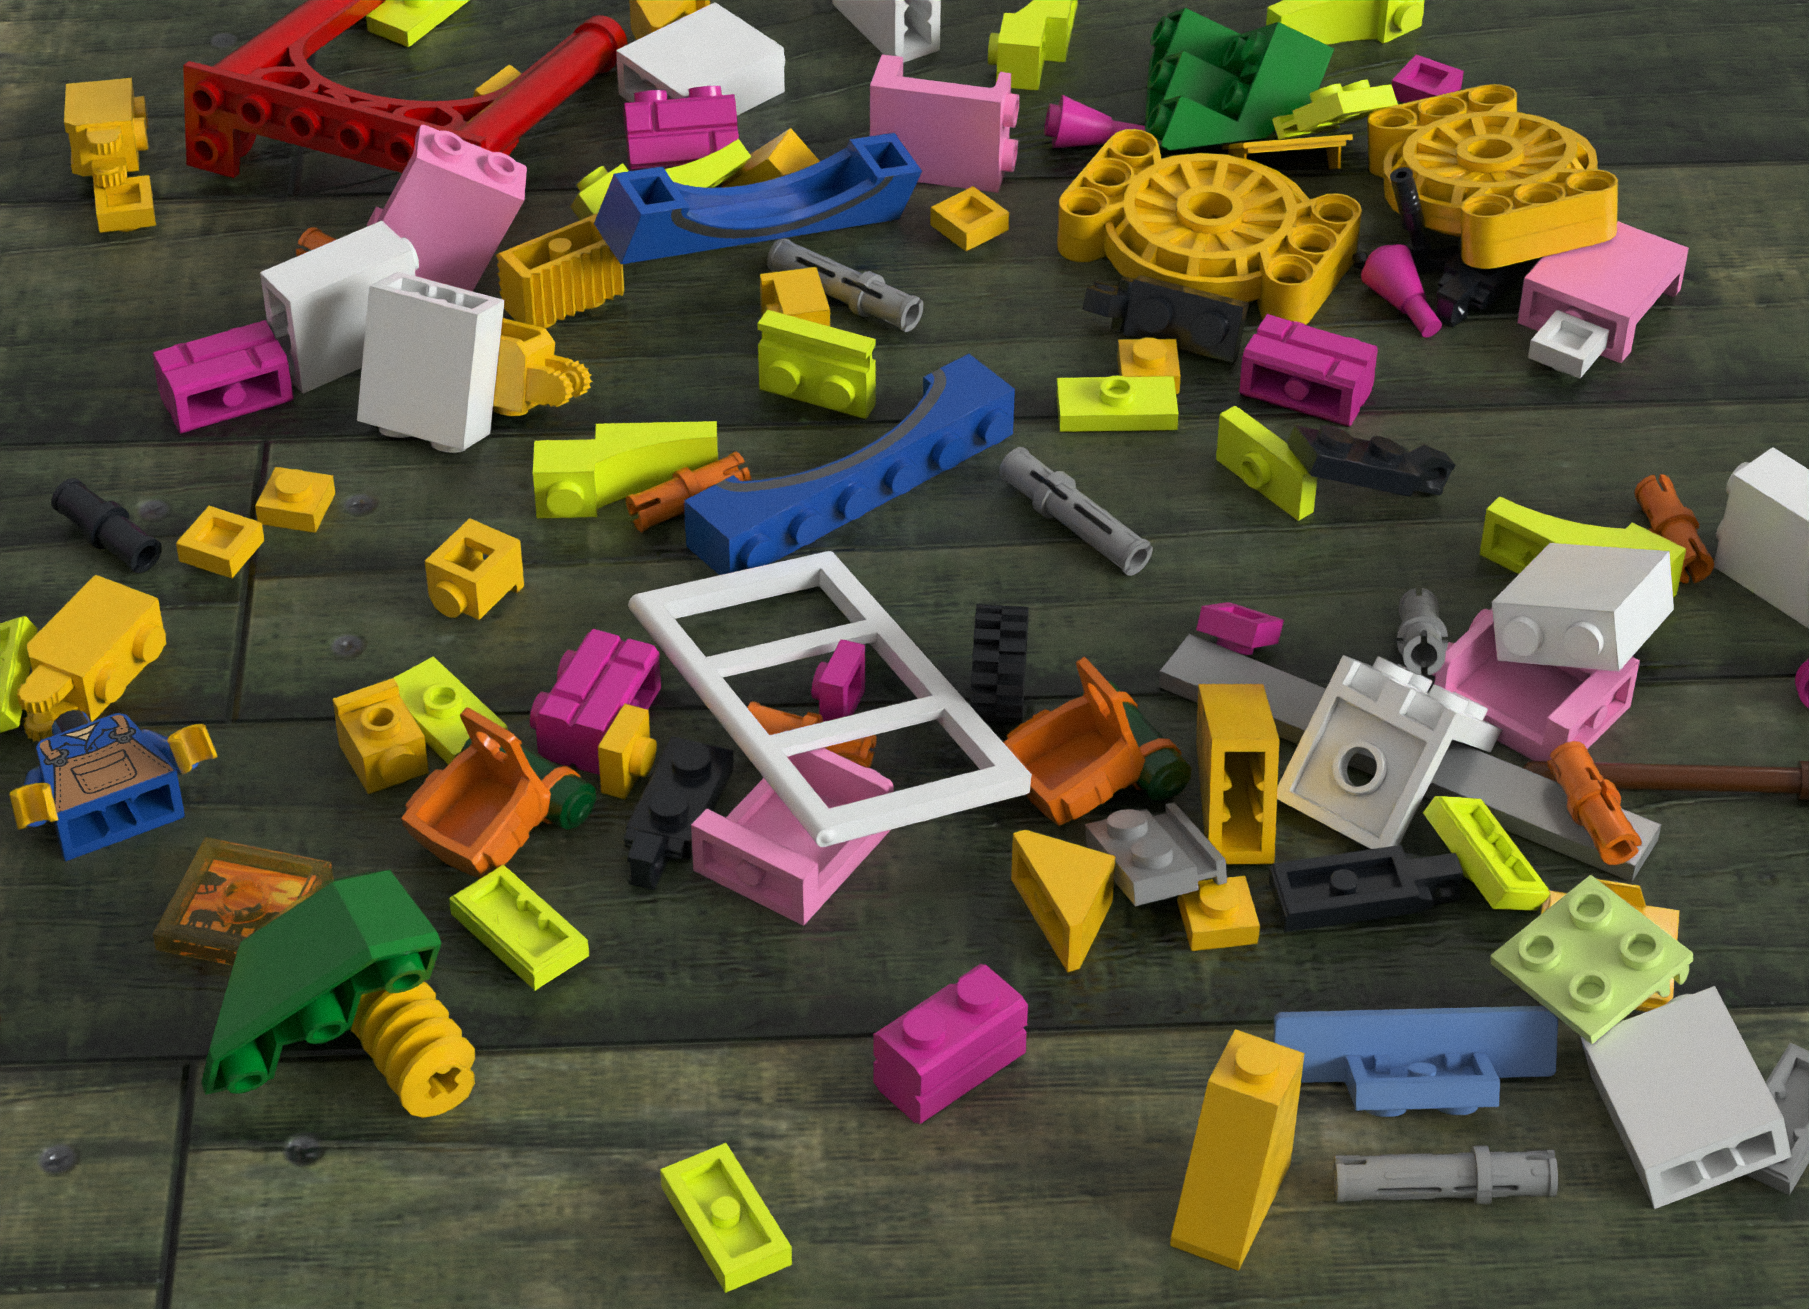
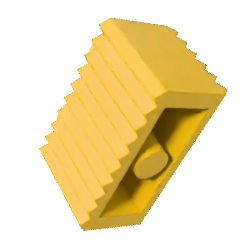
M598 214L496 254L499 261L497 266L500 271L497 274L501 280L498 282L501 288L499 293L502 299L505 300L504 309L517 322L549 328L556 323L557 319L564 320L566 315L574 316L576 311L584 312L585 309L599 307L606 299L613 300L615 295L623 296L625 291L623 264L619 263L594 225Z

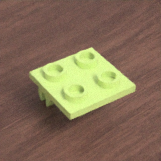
M1589 875L1491 954L1490 960L1495 968L1592 1045L1655 992L1662 997L1669 996L1671 979L1682 985L1688 976L1689 964L1693 962V952L1595 877Z

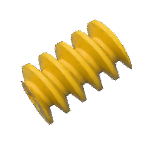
M426 982L406 992L389 993L386 990L361 995L351 1031L360 1039L364 1050L373 1058L374 1065L386 1077L387 1084L399 1096L400 1103L411 1115L422 1118L437 1116L455 1108L469 1097L475 1084L474 1072L471 1070L475 1060V1048L465 1037H462V1030L453 1019L449 1018L448 1010L439 1000H436V993Z

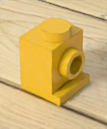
M817 267L760 274L761 317L768 309L830 326V308Z
M471 518L425 560L429 598L440 613L450 618H456L461 613L480 620L510 590L518 593L524 587L520 540ZM483 554L488 555L485 560L483 559Z
M394 678L333 698L339 746L368 794L429 773L425 736L400 697L399 686Z

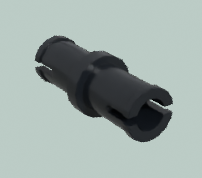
M69 478L63 481L54 491L51 499L52 508L59 514L65 515L71 522L82 529L85 540L93 547L109 550L116 557L124 561L135 573H144L156 564L162 552L161 543L130 521L129 513L120 504L114 501H104L77 478Z

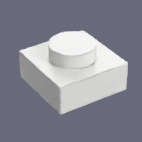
M1556 310L1531 339L1528 358L1550 366L1559 372L1581 378L1606 349L1609 330Z

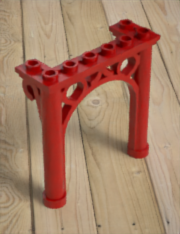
M307 0L213 66L191 61L183 65L186 165L235 178L240 174V157L245 156L250 151L256 136L260 135L403 173L413 154L416 133L421 125H426L439 131L452 132L466 142L491 152H500L509 156L519 143V138L597 73L607 72L617 65L616 50L628 45L627 37L622 27L612 18L603 15L592 16L511 83L497 91L473 98L449 101L403 100L372 95L337 84L320 75L306 61L314 52L372 12L386 0Z

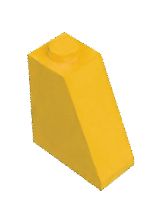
M1198 684L1196 746L1204 836L1225 858L1226 864L1275 863L1279 736L1264 685Z
M1236 1029L1234 1030L1207 1083L1171 1234L1170 1246L1234 1270H1240L1291 1165L1305 1053Z

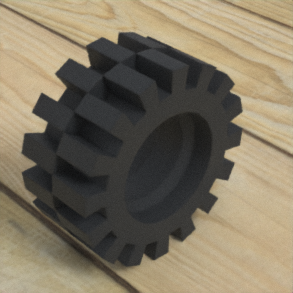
M976 605L970 706L983 721L1022 723L1029 607Z

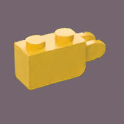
M132 78L66 84L64 126L65 132L69 134L72 173L80 176H92L94 185H98V187L111 188L122 185L127 180V172L139 171V151L149 150L147 135L149 123L145 96H134Z
M503 318L493 411L506 416H521L527 414L529 409L539 404L559 407L569 402L568 399L573 396L576 398L587 393V389L591 388L590 383L592 381L590 376L592 374H589V368H585L584 363L580 364L579 361L573 362L572 359L554 355L555 341L546 328Z
M95 574L26 644L32 673L25 679L26 683L21 684V688L17 689V697L22 710L27 712V717L24 718L25 723L23 724L28 739L32 738L33 742H40L42 739L54 736L52 734L54 721L67 711H83L87 714L90 721L93 722L110 703L117 701L122 696L126 686L148 663L155 661L159 657L163 647L166 645V633L163 628L158 598Z

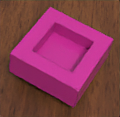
M1416 54L1392 79L1391 85L1396 100L1407 103L1460 91L1464 71Z
M1225 602L1202 606L1196 630L1217 637V645L1239 654L1251 655L1254 648L1279 643L1284 620L1234 603Z
M840 639L829 663L822 661L818 665L813 678L811 694L813 699L819 700V714L822 715L823 722L854 714L865 692L864 644Z

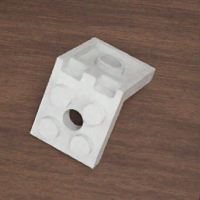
M1343 655L1278 784L1277 799L1370 849L1397 846L1400 844L1452 739L1491 753L1502 729L1483 720L1488 708L1433 684L1430 692H1428L1433 681L1423 675L1414 674L1405 666L1397 665L1380 656H1377L1373 666ZM1369 750L1374 755L1377 764L1375 776L1368 784L1356 787L1348 778V762L1358 751Z

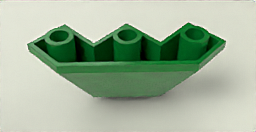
M1187 8L1169 13L1167 17L1163 16L1158 21L1150 39V45L1155 48L1148 67L1145 131L1157 139L1160 154L1215 147L1224 144L1245 143L1266 138L1275 131L1273 118L1291 115L1293 110L1308 105L1311 102L1309 94L1319 90L1334 48L1280 22L1240 34Z
M391 870L365 872L327 880L297 899L240 942L201 1081L205 1095L225 1090L233 1094H240L259 1088L267 1080L274 1079L283 1045L304 1040L311 1044L325 1043L339 1037L345 1031L351 1030L361 995L386 990L389 993L406 992L419 986L425 980L430 979L442 943L436 929Z

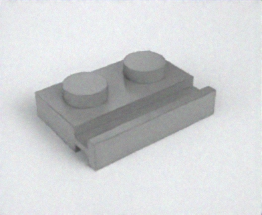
M1175 802L1165 804L1166 813L1152 816L1147 809L1141 811L1126 809L1110 814L1107 819L1085 824L1087 848L1116 856L1114 881L1134 906L1199 890L1198 881L1212 878L1217 885L1227 883L1225 858Z

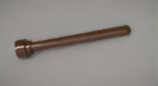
M1530 761L1522 767L1557 782L1547 766V761ZM1798 761L1797 767L1593 762L1603 778L1614 783L1617 789L1796 793L1798 800H1809V761Z

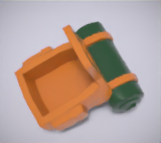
M1086 657L1076 662L1084 692L1078 698L1066 702L1053 711L1044 709L1033 715V718L1007 734V740L1003 742L1032 774L1030 793L1026 794V796L1045 816L1058 826L1089 813L1098 805L1108 801L1119 789H1125L1130 785H1133L1137 790H1143L1153 801H1165L1181 793L1191 779L1192 768L1181 757V751L1170 739H1165L1138 710V704L1127 692H1122L1112 681H1107Z
M466 707L460 714V717L470 738L465 742L461 753L444 770L435 769L426 778L425 783L406 803V812L401 817V820L409 834L446 864L480 879L501 865H505L516 851L525 844L531 829L538 826L541 821L546 824L554 823L565 830L576 828L582 824L593 810L596 801V788L581 779L580 775L567 766L559 767L523 746L522 742L510 731Z

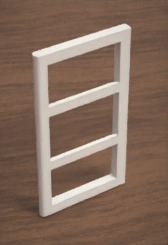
M832 551L638 593L629 600V610L820 847L838 844L1030 793L1032 774ZM820 586L851 623L705 657L675 619ZM840 639L860 644L870 643L918 699L769 735L723 678L833 652ZM937 720L980 770L828 808L787 756Z

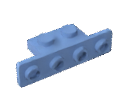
M1544 1006L1279 1012L1274 1016L1273 1042L1305 1053L1301 1083L1345 1082L1356 1111L1365 1110L1372 1115L1380 1117L1399 1116L1404 1114L1407 1109H1437L1450 1115H1467L1475 1112L1478 1107H1499V1078L1549 1077L1555 1074L1558 1017Z

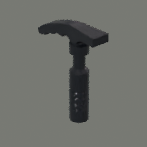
M1407 167L1398 168L1390 174V179L1402 226L1409 232L1410 240L1407 245L1411 251L1417 272L1442 270L1444 265L1459 252L1458 245L1442 249H1432L1430 239L1424 235L1422 229L1425 219L1413 172ZM1366 252L1353 254L1354 267L1363 270L1369 255Z

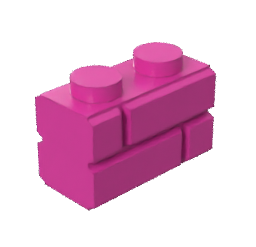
M721 86L688 89L689 98L667 100L666 90L634 93V102L624 103L623 107L629 171L662 166L664 169L684 165L704 158L739 139L735 95H722Z
M1267 314L1258 327L1257 333L1252 336L1244 349L1239 392L1241 395L1350 427L1358 415L1360 407L1364 405L1372 391L1378 348L1375 345L1361 342L1352 337H1344L1307 326L1301 322L1290 321Z
M266 320L243 327L232 328L228 331L187 343L176 344L172 347L155 351L152 354L160 397L167 411L171 414V418L180 434L293 401L287 357L278 340L275 339L274 333Z
M592 629L591 632L587 633L577 651L567 650L562 656L558 667L556 684L550 693L540 692L532 705L530 726L536 730L538 753L551 762L570 766L571 763H574L580 770L600 775L598 746L624 703L648 710L661 689L659 651H657L655 645L629 638L624 642L618 635Z
M979 964L959 977L956 984L947 985L873 1034V1055L877 1059L873 1062L874 1084L886 1098L914 1123H923L1026 1053L1027 1032L1024 1027L1027 1026V1002L1020 993L986 964Z

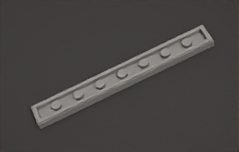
M1190 633L1162 667L1159 674L1160 688L1198 703V684H1263L1278 736L1296 744H1299L1326 688ZM1454 740L1451 741L1424 797L1431 800L1435 796L1482 799L1504 830L1630 882L1634 880L1657 843L1661 824L1621 808L1627 820L1630 821L1634 830L1640 836L1642 845L1637 846L1639 851L1630 860L1618 865H1608L1602 861L1589 833L1583 826L1578 825L1571 818L1566 807L1567 796L1558 782ZM1369 750L1358 751L1348 762L1349 766L1375 776L1377 764L1374 755Z

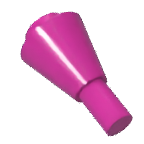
M1061 95L1058 105L1049 104L1044 124V136L1052 137V148L1105 144L1111 136L1125 129L1145 131V126L1112 120V117L1065 95Z
M1396 244L1384 245L1374 250L1366 259L1365 266L1361 272L1362 282L1402 313L1407 314L1423 337L1428 338L1435 335L1441 329L1442 323L1425 301L1426 296L1410 249L1406 245Z

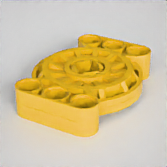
M1499 84L1477 86L1373 111L1368 115V169L1375 176L1384 178V195L1391 208L1399 213L1390 174L1401 167L1410 168L1413 172L1425 219L1424 227L1439 233L1461 237V258L1465 264L1471 267L1481 269L1499 268L1611 240L1617 234V177L1608 171L1598 170L1596 150L1585 137L1570 128L1561 126L1555 121L1517 112V92L1509 86Z
M1125 129L1110 137L1062 193L1058 209L1057 248L1063 257L1076 262H1091L1107 256L1117 271L1124 277L1135 279L1142 275L1245 302L1257 299L1262 320L1269 314L1307 325L1353 264V254L1357 253L1362 209L1361 205L1354 198L1338 193L1325 194L1309 199L1295 182L1279 171L1253 160L1231 155L1208 153L1173 155L1161 158L1158 141L1152 134L1138 129Z

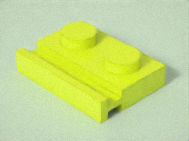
M1368 79L1343 87L1339 83L1316 90L1309 94L1312 103L1293 110L1291 115L1278 116L1273 118L1272 121L1278 139L1282 140L1334 131L1340 128L1339 125L1357 122L1367 118L1373 111L1398 105L1391 84L1370 87Z
M767 309L757 323L758 330L762 332V339L758 343L759 389L867 419L876 405V360L872 359V351L876 346V339Z

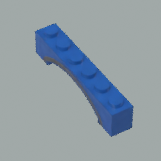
M889 133L850 139L846 148L814 165L779 178L744 186L705 188L683 185L673 182L663 166L614 173L594 225L619 263L627 264L898 220L906 207L922 170L897 135Z
M967 354L924 376L923 398L918 405L891 431L861 450L824 466L783 477L740 481L732 475L684 500L686 547L718 575L771 564L1013 435L1015 389L972 355Z

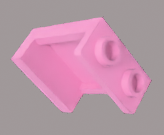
M882 54L870 84V136L895 133L922 170L917 182L965 189L974 186L980 191L998 193L1005 172L1013 173L1016 165L1018 140L1009 139L1010 127L1015 128L1017 123L1019 94L1011 93V73L1000 72L996 85L992 88L903 77V57Z
M421 125L416 133L414 151L384 209L376 207L367 226L383 221L400 238L405 237L411 242L419 259V268L415 270L417 277L473 291L524 202L527 168L504 153L491 152L466 142L452 132L439 131L429 126Z
M1617 221V234L1611 240L1544 256L1524 278L1518 323L1539 331L1556 310L1562 311L1608 329L1606 349L1600 356L1622 363L1632 350L1635 328L1639 320L1662 293L1675 297L1681 290L1689 248Z
M1483 609L1477 614L1469 630L1455 643L1448 642L1445 662L1440 670L1432 675L1435 677V685L1452 693L1456 692L1488 708L1483 720L1502 729L1497 739L1498 742L1533 761L1552 760L1549 756L1551 752L1566 742L1578 741L1583 743L1588 749L1631 707L1640 660L1631 657L1620 671L1497 661L1492 609Z
M825 747L787 756L828 808L894 792V785L890 779L871 768L863 767L839 756ZM763 778L726 818L706 809L691 824L693 871L804 926L890 830L820 847Z

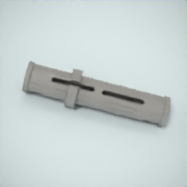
M787 238L778 239L770 248L767 257V267L772 272L817 267L825 294L849 304L851 312L865 318L873 315L899 327L900 330L905 332L914 329L920 321L923 313V301L915 295L911 296L885 284L884 278L874 272L866 271L862 274L828 257L799 246Z
M1024 447L1013 449L1003 459L999 468L1001 479L1006 483H1010L1033 501V509L1043 517L1056 518L1083 541L1120 567L1128 576L1137 574L1148 563L1153 551L1151 543L1139 537L1109 512L1077 490L1075 480L1065 472H1053L1032 456Z
M1416 588L1410 589L1404 593L1398 607L1402 623L1398 627L1397 638H1403V641H1397L1398 650L1403 656L1404 664L1411 672L1421 675V667H1427L1428 675H1432L1440 670L1445 662L1448 640H1442V637H1448L1447 629L1441 619H1439L1440 607L1434 593L1422 588V596H1416Z
M1487 1145L1472 1146L1471 1152L1454 1154L1334 1155L1333 1188L1336 1203L1362 1200L1473 1198L1474 1204H1490L1492 1198L1556 1197L1558 1191V1168L1553 1149L1527 1152H1490Z

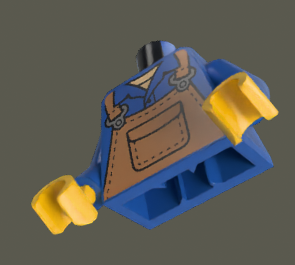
M71 710L61 714L52 725V734L54 736L42 739L36 746L40 765L27 773L22 787L14 789L9 793L17 830L24 829L26 826L37 827L44 824L47 820H50V822L54 821L62 856L65 861L184 818L185 813L177 775L186 774L193 770L200 761L213 760L218 757L204 724H194L166 737L149 729L140 730L126 714L115 713L93 722L90 721L86 713L80 710Z

